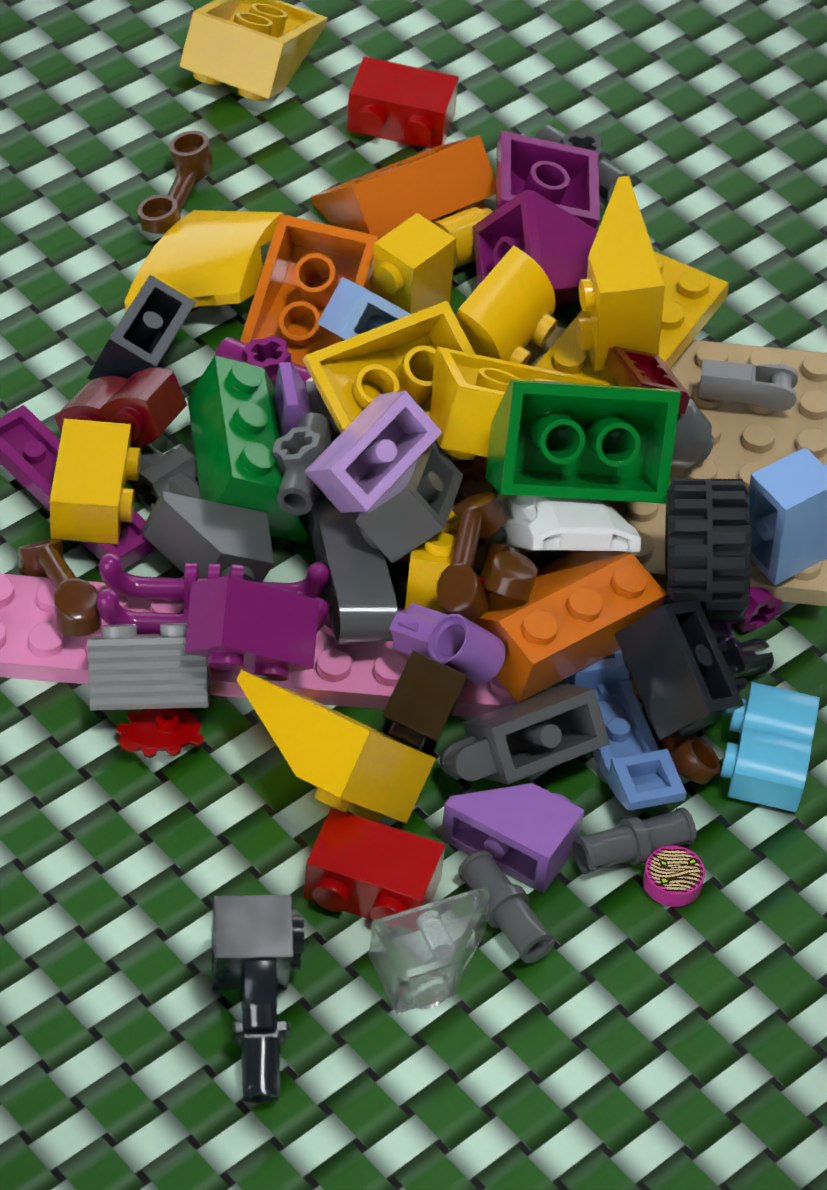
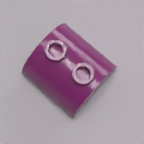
M501 131L496 148V210L524 190H531L596 229L600 221L598 152Z

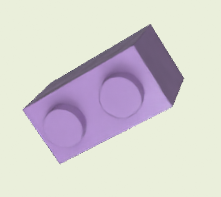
M407 391L379 394L304 472L340 513L368 511L440 436L442 431Z

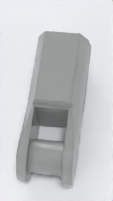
M703 359L698 399L752 404L772 410L786 411L791 409L796 403L797 396L793 388L798 383V372L795 368L785 364L753 365Z

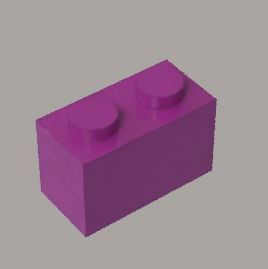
M232 576L192 582L185 652L207 657L208 666L212 668L240 670L244 666L254 669V675L265 680L287 681L289 680L290 672L314 669L319 600Z

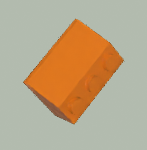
M478 135L433 147L310 197L313 206L330 225L382 238L416 213H419L433 223L441 220L442 216L454 211L459 213L471 207L486 208L483 199L496 195V178L481 136Z
M575 550L537 570L529 601L492 592L490 593L491 602L489 608L473 623L502 639L505 646V659L496 677L516 702L520 703L619 651L620 647L614 634L662 606L667 593L632 553Z

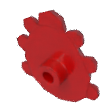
M184 708L145 709L142 712L133 710L127 713V719L130 721V724L121 723L116 726L117 733L122 735L118 739L121 749L130 753L142 750L147 758L155 757L157 751H167L170 756H176L180 754L181 747H185L189 743L194 746H200L204 740V737L200 734V721L194 713Z

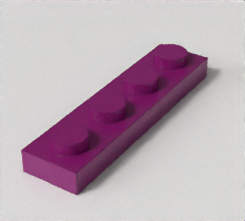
M22 405L0 417V464L50 511V496L60 439L29 409ZM133 510L131 523L122 522L118 544L81 541L99 560L105 554H116L121 559L122 569L127 568L157 550L143 536L142 527L146 521L135 510Z

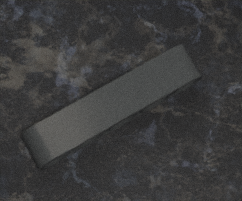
M323 494L319 499L314 500L311 511L305 514L316 562L324 563L330 573L324 596L329 607V616L336 643L351 644L393 641L389 628L397 612V602L385 556L380 549L372 548L363 538L360 527L356 523L359 512L340 513Z

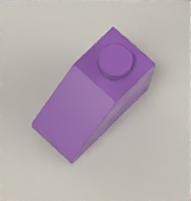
M533 783L451 796L444 805L440 840L468 855L482 850L489 851L493 856L492 859L504 874L544 894L573 853V841H576L575 837L580 836L585 810L574 805L565 796L551 793Z

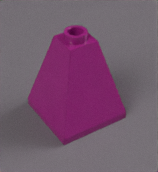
M524 190L472 226L478 286L514 245L534 259L548 276L555 293V307L580 301L579 280L587 278L588 256L598 232L596 229L531 190Z

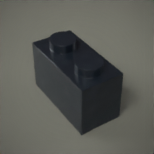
M149 275L110 336L87 378L93 380L103 376H117L129 379L140 370L157 368L196 302Z

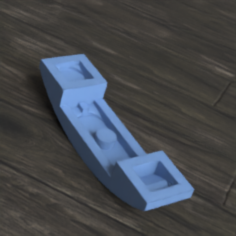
M621 649L567 677L569 685L595 689L610 744L596 749L592 753L607 784L620 803L628 811L684 801L686 798L685 788L668 749L659 750L630 684L629 671L623 662Z

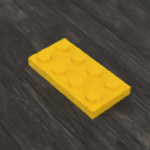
M654 251L665 284L659 356L670 369L726 300L729 282ZM583 310L534 366L618 384L609 370L594 371L589 351H581L579 348L576 321L578 318H584L585 312Z

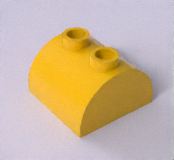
M513 245L457 311L456 318L475 354L526 365L531 352L526 350L525 347L530 341L542 347L557 326L558 320L552 317L556 303L554 289L548 276L539 264L528 254Z

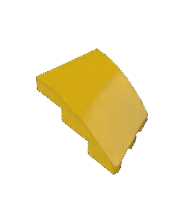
M191 211L162 236L141 265L124 301L126 311L149 275L195 301L196 303L193 308L206 305L216 306L241 303L253 296L263 269L261 247L272 240L279 215L283 214V212Z

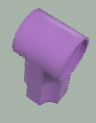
M412 603L409 608L396 612L389 628L393 637L392 648L396 651L410 656L414 650L467 675V680L474 684H483L490 681L498 674L504 663L505 646L502 639L460 614L447 615Z

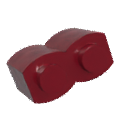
M147 368L134 373L129 379L117 376H103L91 380L54 418L61 433L64 418L131 424V447H138L156 440L187 406L174 371L165 368Z

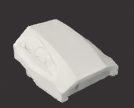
M497 495L507 511V518L502 527L507 533V544L513 547L529 550L640 552L641 537L636 528L626 522L620 513L605 500Z

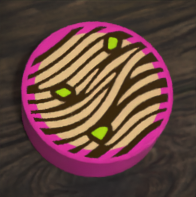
M664 846L656 849L648 857L643 874V885L648 895L658 903L671 907L685 906L692 903L700 895L705 877V868L701 859L691 850L681 846Z

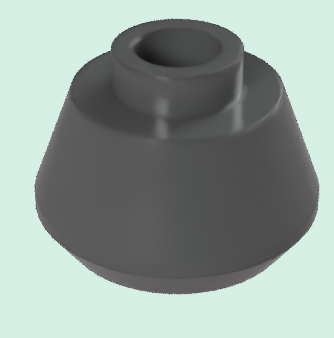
M692 399L689 400L685 414L678 413L671 464L673 468L687 469L694 464H700L708 457L713 448L714 437L712 435L711 423Z

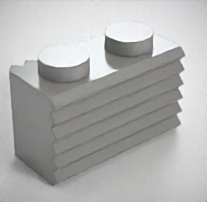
M187 623L160 624V634L137 635V625L135 624L101 626L102 636H92L88 639L90 710L209 707L211 691L208 658L185 652Z

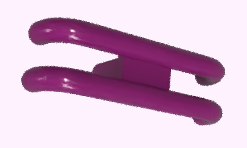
M105 554L100 559L99 571L102 581L109 588L101 590L97 595L96 606L99 616L108 625L135 624L137 625V635L160 634V624L188 623L191 583L220 577V564L209 563L208 578H198L199 570L197 563L185 562L184 578L140 577L126 573L122 569L120 557L116 554ZM316 562L311 564L307 570L306 578L299 582L251 581L318 599L317 632L325 625L329 614V607L324 599L318 597L325 591L330 576L328 567L324 563ZM232 565L229 576L243 579L244 565ZM118 594L134 599L184 601V613L130 611L120 605Z

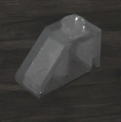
M486 886L372 921L369 958L396 1014L415 1008L420 1010L430 1009L438 1006L447 998L454 996L486 930L491 897Z

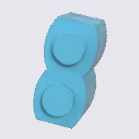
M751 682L747 699L742 698L744 706L733 711L731 715L729 731L738 732L739 737L737 744L727 742L720 776L730 778L727 797L797 812L805 786L820 697Z

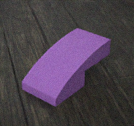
M280 362L273 398L280 435L283 437L292 428H297L299 419L304 414L312 413L307 389L298 371L290 362Z

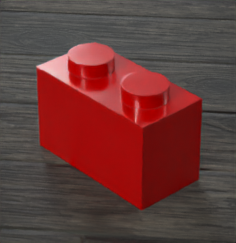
M363 56L349 92L346 131L429 149L444 145L455 115L459 76Z
M331 808L306 862L304 898L316 902L327 910L345 911L373 920L376 924L386 929H401L418 935L441 880L445 844Z

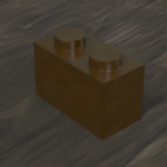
M413 650L382 714L384 723L391 726L388 732L389 736L420 751L425 742L437 747L466 685L467 675Z

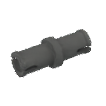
M683 807L640 820L637 816L622 819L618 827L586 836L580 835L575 837L576 841H573V854L577 866L584 874H590L595 870L627 861L632 865L645 863L648 857L651 856V853L658 848L671 845L689 846L694 844L693 840H696V827L690 812Z
M482 850L471 854L461 863L458 873L462 881L466 882L484 906L482 912L484 918L491 927L502 930L520 954L519 957L523 962L533 963L542 959L551 951L555 940L552 933L547 931L529 907L530 898L521 886L511 884L492 859L493 856L489 851Z

